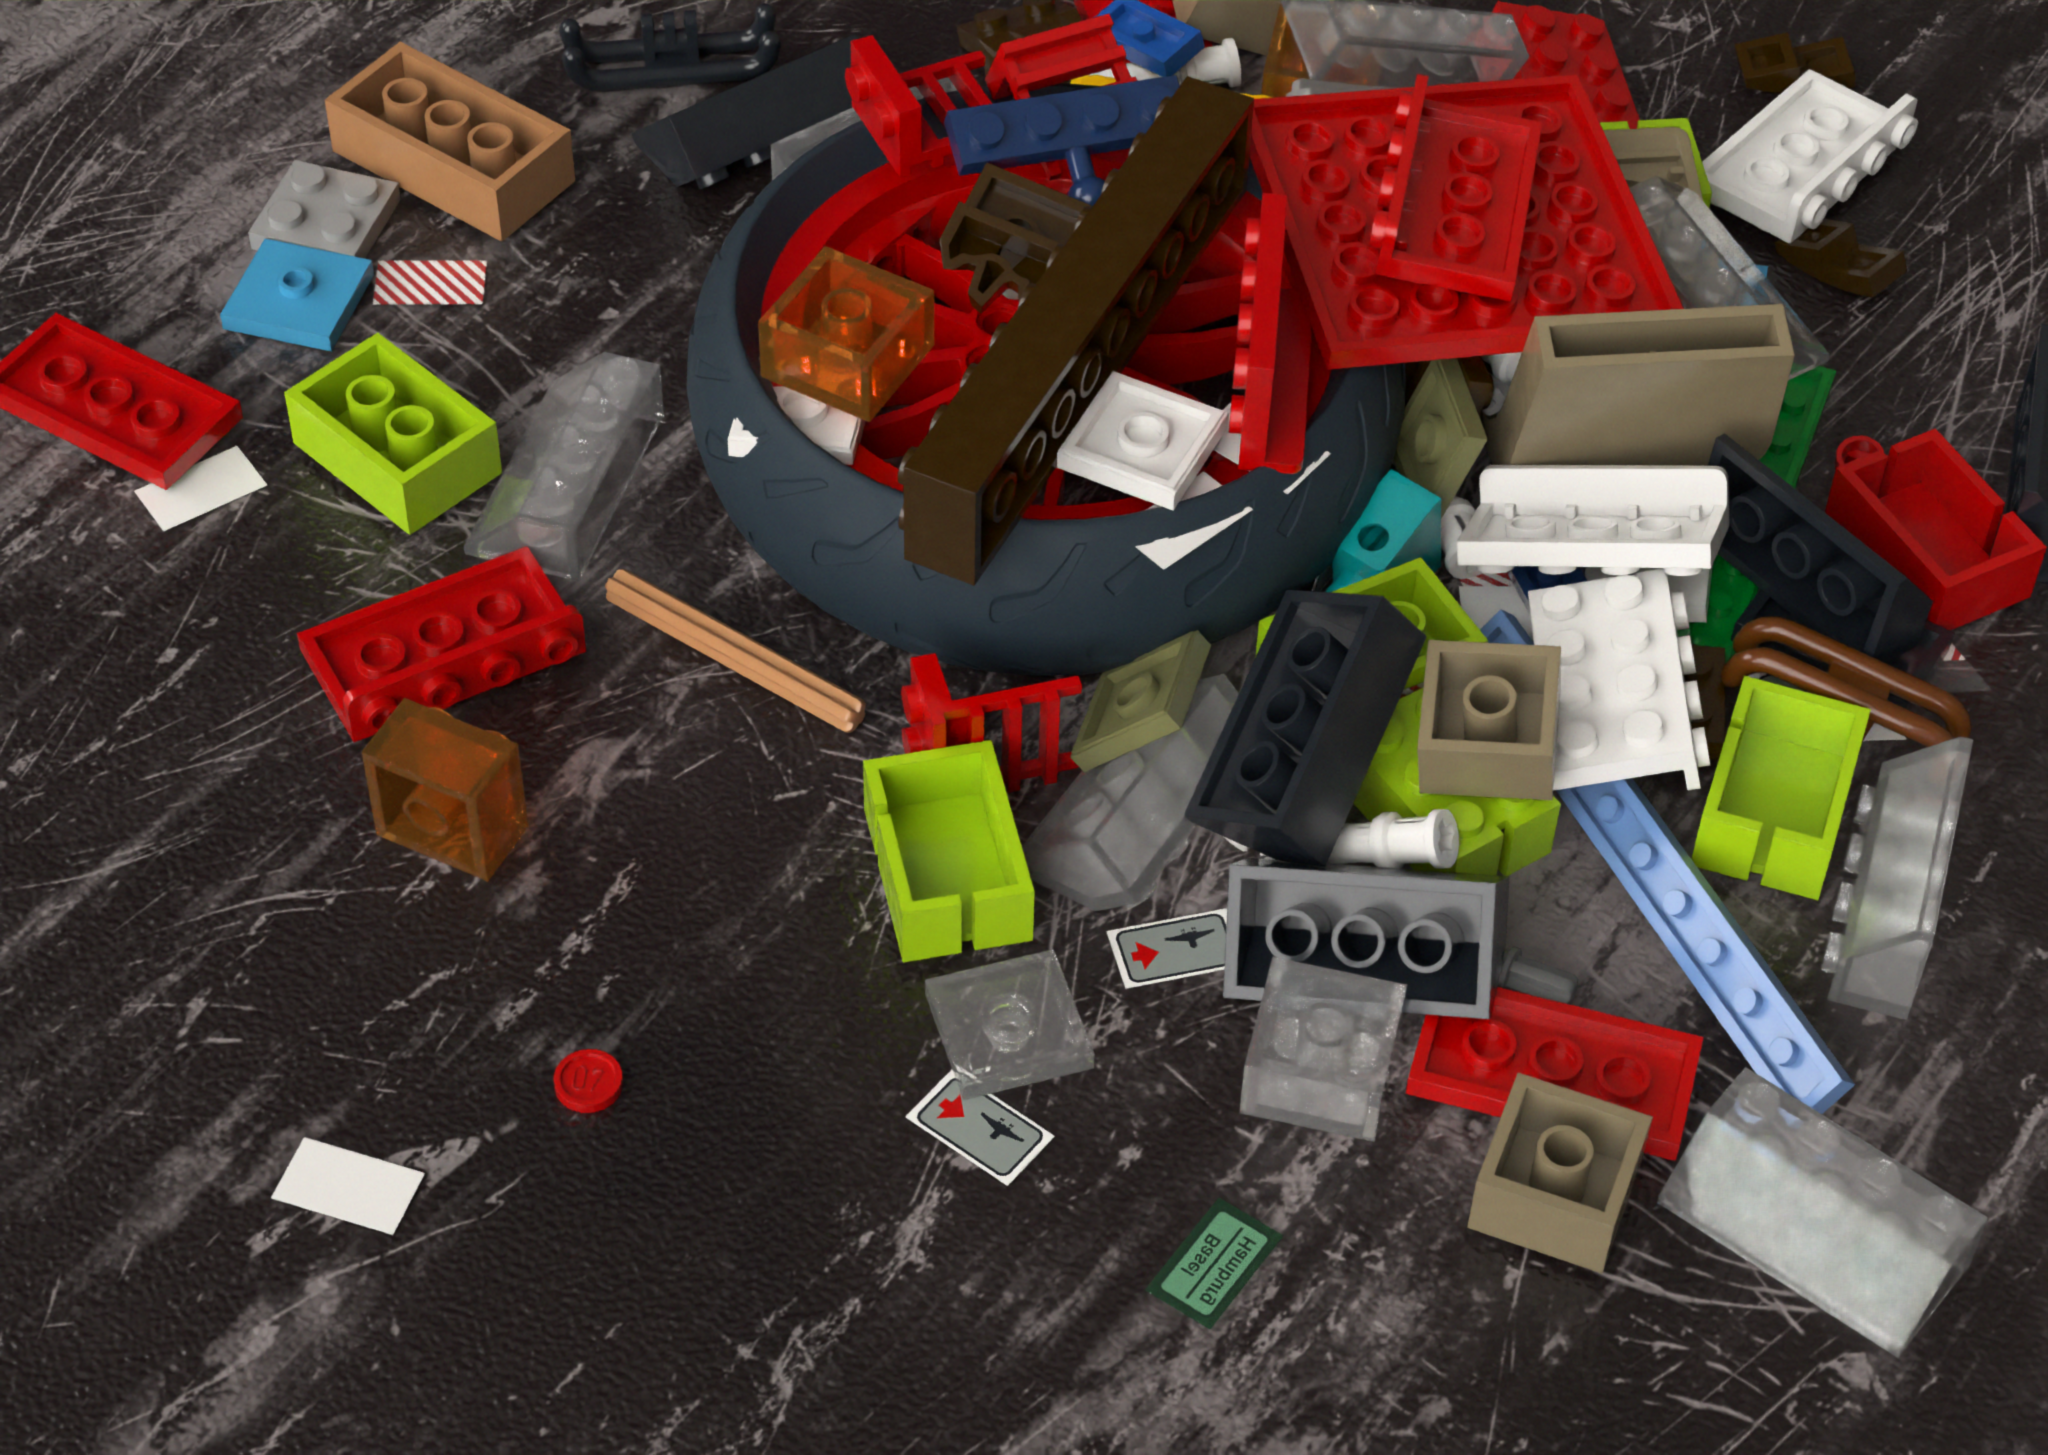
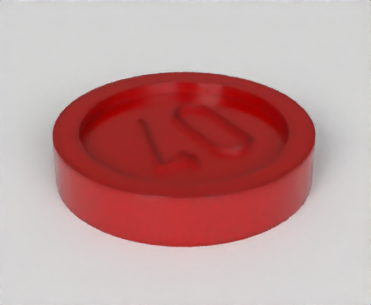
M583 1049L575 1051L563 1058L555 1069L554 1088L556 1096L565 1107L576 1112L594 1113L611 1106L622 1092L623 1076L620 1064L612 1055L601 1050Z

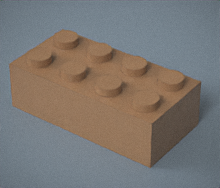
M402 42L397 43L325 99L333 152L386 180L398 182L399 187L501 242L575 182L570 129Z

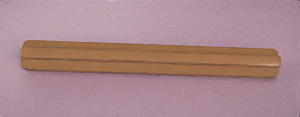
M618 569L614 576L608 579L605 588L607 590L606 598L609 602L845 733L853 732L864 720L866 715L865 701L627 569Z

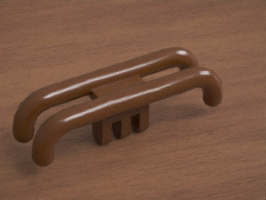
M1779 616L1760 617L1747 622L1735 635L1732 642L1735 654L1721 671V680L1727 687L1735 688L1741 686L1744 676H1749L1753 673H1766L1809 693L1869 708L1871 711L1863 740L1873 724H1879L1933 751L1936 761L1931 769V776L1936 783L1941 785L1950 784L1959 774L1962 764L1961 750L1964 749L1969 740L1972 724L1967 709L1958 698L1949 692L1800 623ZM1766 641H1775L1824 662L1829 666L1825 672L1784 652L1767 647L1758 648V646ZM1889 693L1938 715L1945 722L1946 728L1888 701Z

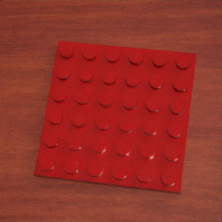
M1578 74L1427 86L1425 99L1543 122L1516 283L1511 301L1477 296L1471 293L1417 284L1412 281L1376 274L1381 249L1369 247L1376 210L1389 211V208L1377 206L1384 170L1397 171V168L1385 165L1393 130L1405 132L1403 128L1394 127L1401 91L1413 93L1414 87L1254 99L1249 156L1262 192L1288 195L1284 252L1327 370L1523 352L1535 316L1684 309Z

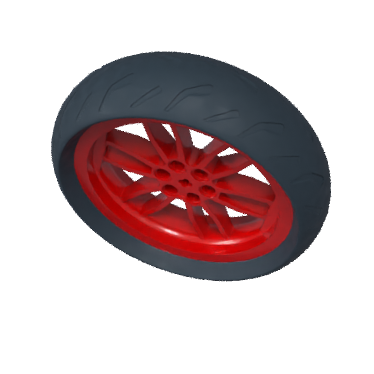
M1058 83L1030 91L1029 94L1032 98L1100 86ZM981 86L992 104L1015 100L1013 95L993 100L988 86ZM958 90L946 93L957 109L969 107ZM924 98L917 100L922 107V116L937 138L948 137L946 129ZM861 120L833 134L800 156L771 181L754 199L753 205L746 208L727 235L721 249L714 256L701 288L696 305L694 323L689 336L687 395L695 440L706 472L734 525L755 552L787 583L828 614L873 638L920 656L936 653L940 662L988 672L1055 676L1102 673L1128 664L1144 653H1149L1157 647L1191 631L1198 630L1210 644L1216 643L1250 627L1277 610L1287 589L1299 590L1303 586H1308L1323 573L1334 560L1339 545L1361 517L1377 485L1391 468L1405 412L1406 363L1327 370L1312 329L1303 467L1298 473L1283 474L1266 466L1257 467L1250 472L1238 470L1236 463L1213 450L1210 454L1213 457L1207 468L1202 466L1196 476L1206 472L1222 486L1205 494L1180 501L1173 511L1165 507L1146 510L1154 505V503L1135 496L1100 503L1063 505L1065 470L1056 467L1047 481L1043 505L1029 506L975 586L904 559V530H901L898 526L899 515L904 504L903 485L898 482L899 469L883 460L904 456L911 446L918 447L929 433L930 424L936 410L942 404H950L959 391L962 377L971 363L979 364L989 350L990 341L997 326L1002 322L1008 324L1018 310L1019 305L1018 299H1007L1002 294L980 314L971 306L968 296L974 272L970 270L943 269L939 239L959 201L966 203L981 173L959 176L952 153L944 156V165L932 168L930 163L925 161L912 165L911 175L900 178ZM1130 148L1090 155L1096 177L1106 180L1112 169L1119 170L1127 160ZM1250 156L1246 193L1186 278V281L1190 283L1181 285L1121 374L1203 403L1196 397L1169 385L1201 381L1234 370L1236 348L1248 349V346L1236 345L1238 325L1203 332H1181L1233 315L1239 316L1240 303L1252 304L1240 302L1244 260L1256 261V256H1244L1247 218L1260 219L1263 192ZM1066 159L1057 160L1062 174L1060 178L1048 181L1041 163L1004 169L1065 195L1068 194L1073 184ZM1283 250L1281 289L1298 290ZM903 276H907L951 308L914 297L890 284ZM857 310L904 343L925 352L892 356L856 367L875 370V388L869 410L894 405L910 406L867 419L860 444L858 443L853 465L842 463L807 437L787 416L777 401L778 397L773 387L809 384L806 377L767 373L764 367L761 366L759 357L813 363L817 351L834 327L852 311ZM736 418L744 425L743 430H748L754 437H758L756 439L758 443L744 457L729 456L728 436L733 420H736ZM1325 451L1331 453L1289 494L1283 492L1298 480L1313 462L1316 463ZM1248 506L1253 509L1164 570L1136 548V546L1149 544L1155 540L1167 537L1168 539L1175 538L1216 524L1242 512Z

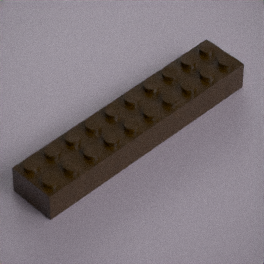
M1189 76L1185 78L1172 97L1165 96L1157 109L1153 124L1146 133L1139 132L1130 147L1128 158L1119 170L1114 168L1109 172L1100 197L1092 207L1085 206L1077 219L1074 233L1065 245L1058 244L1054 248L1048 260L1046 271L1037 284L1029 283L1020 298L1018 310L1008 324L1002 322L997 326L991 338L989 350L979 364L971 363L962 377L959 391L950 404H942L936 410L930 424L929 433L918 447L911 446L905 453L898 471V482L903 485L904 504L899 515L898 526L901 530H904L905 560L973 586L976 585L1056 469L1057 452L1111 373L1113 371L1122 373L1246 193L1254 98Z

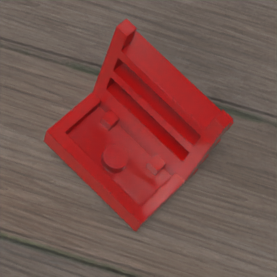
M1108 13L1002 43L985 81L993 100L1013 95L1015 100L1031 98L1030 91L1107 69L1112 70L1116 82L1104 86L1137 81L1136 76L1131 77L1124 61L1127 54L1123 45L1118 46L1111 30L1114 23ZM1057 160L1041 163L1048 181L1060 178L1062 172Z
M873 35L851 41V67L845 70V81L852 98V107L900 178L911 175L912 165L928 161L932 168L944 165V156L952 154L948 137L937 138L922 116V107L909 88H918L944 128L947 112L957 108L937 80L949 77L969 107L992 104L970 72V70L985 66L986 57L981 50L899 74Z
M936 653L910 658L911 685L902 686L901 688L905 716L908 723L911 724L910 727L902 728L905 754L984 741V713L1003 709L1002 757L999 768L1008 793L1019 791L1020 782L1023 779L1042 776L1044 784L1048 785L1057 783L1058 772L1078 768V765L1070 758L1072 751L1058 754L1060 698L1082 693V684L1079 676L952 700ZM1040 702L1038 758L1021 761L1022 705Z

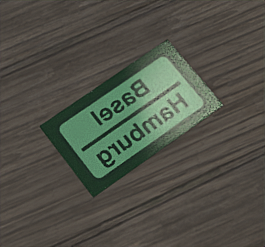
M1218 1198L1147 1286L1145 1291L1206 1328L1211 1329L1282 1239L1283 1235L1223 1199Z

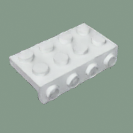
M1809 69L1702 161L1712 190L1710 203L1742 218L1762 231L1768 232L1787 243H1792L1808 228H1817L1826 216L1827 211L1837 201L1845 202L1854 192L1858 182L1867 174L1875 175L1891 152L1896 148L1903 149L1908 145L1918 125V120L1913 117L1917 98L1905 94L1888 109Z
M1489 465L1482 471L1479 478L1480 505L1457 540L1458 565L1476 566L1479 572L1488 574L1508 572L1514 566H1538L1539 571L1545 574H1566L1576 570V567H1601V571L1609 575H1628L1637 572L1639 568H1664L1665 573L1674 576L1695 575L1702 572L1703 568L1712 567L1729 527L1728 474L1720 466Z
M1664 568L1528 591L1534 645L1561 646V696L1553 791L1684 770L1688 791L1701 789L1698 767L1710 766V758L1704 727L1692 729L1691 726L1692 720L1703 719L1697 680L1685 682L1684 675L1696 673L1690 635L1678 637L1677 630L1689 628L1683 591L1671 593L1668 575L1665 573Z

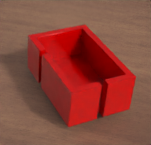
M1936 428L1892 445L1888 456L1882 450L1836 467L1825 513L1923 591L1933 601L1927 620L1947 630H1953L2030 598L2047 549L2045 544L2014 511H2011L2002 516L1991 555H1988L1991 551L2005 502Z

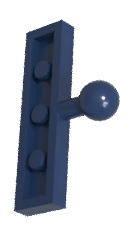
M1177 75L949 110L946 114L944 125L959 176L981 173L986 162L1006 169L1066 159L1073 182L1067 195L1093 206L1101 195L1105 180L1096 177L1090 155L1129 149L1136 135L1139 132L1146 133L1153 124L1157 109L1165 96L1172 97L1180 85Z

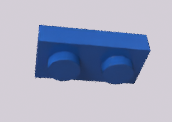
M1114 0L1095 16L1098 17L1109 13L1114 23L1111 30L1118 46L1123 45L1127 54L1125 59L1162 77L1175 74L1205 48L1200 30L1138 0Z

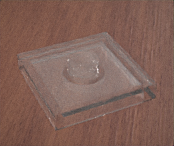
M1054 949L925 980V995L963 1100L1094 1068V1051Z

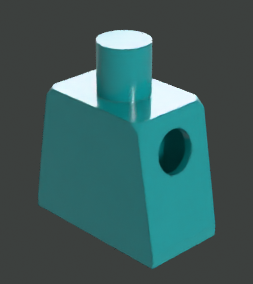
M1390 469L1377 485L1359 520L1339 545L1332 561L1333 583L1325 592H1333L1420 557L1435 573L1441 566V498Z

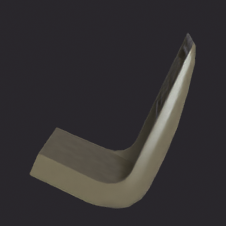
M1663 127L1603 130L1684 309L1535 316L1498 415L1495 413L1487 416L1481 412L1479 416L1488 439L1485 444L1492 465L1708 466L1716 437L1724 433L1759 460L1772 443L1795 357L1784 305L1768 304L1726 307L1690 138L1683 129ZM1483 360L1487 372L1494 376L1490 364Z

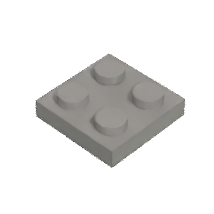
M294 160L248 232L251 249L258 250L266 238L365 259L401 200L399 183Z

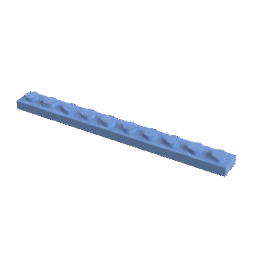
M1502 609L1480 629L1487 638L1488 643L1534 645V642L1516 617ZM1633 778L1556 790L1792 1125L1806 1129L1855 1084Z

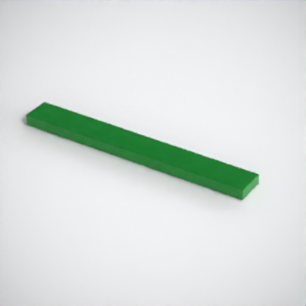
M1797 359L1793 360L1772 443L1767 452L1759 459L1760 462L1795 489L1836 374V370ZM1717 554L1712 568L1707 622H1689L1688 629L1677 630L1678 637L1690 635L1692 645L1725 648L1726 664L1735 654L1732 647L1733 641L1730 640L1735 623L1759 592L1760 588Z

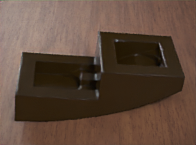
M1786 32L1734 44L1735 54L1747 88L1782 93L1809 69L1849 89L1856 87L1855 71L1843 36L1792 47L1789 34Z
M1823 219L1817 228H1808L1792 243H1787L1781 239L1775 242L1776 252L1803 272L1838 289L1873 298L1907 272L1904 251L1858 244L1854 223Z

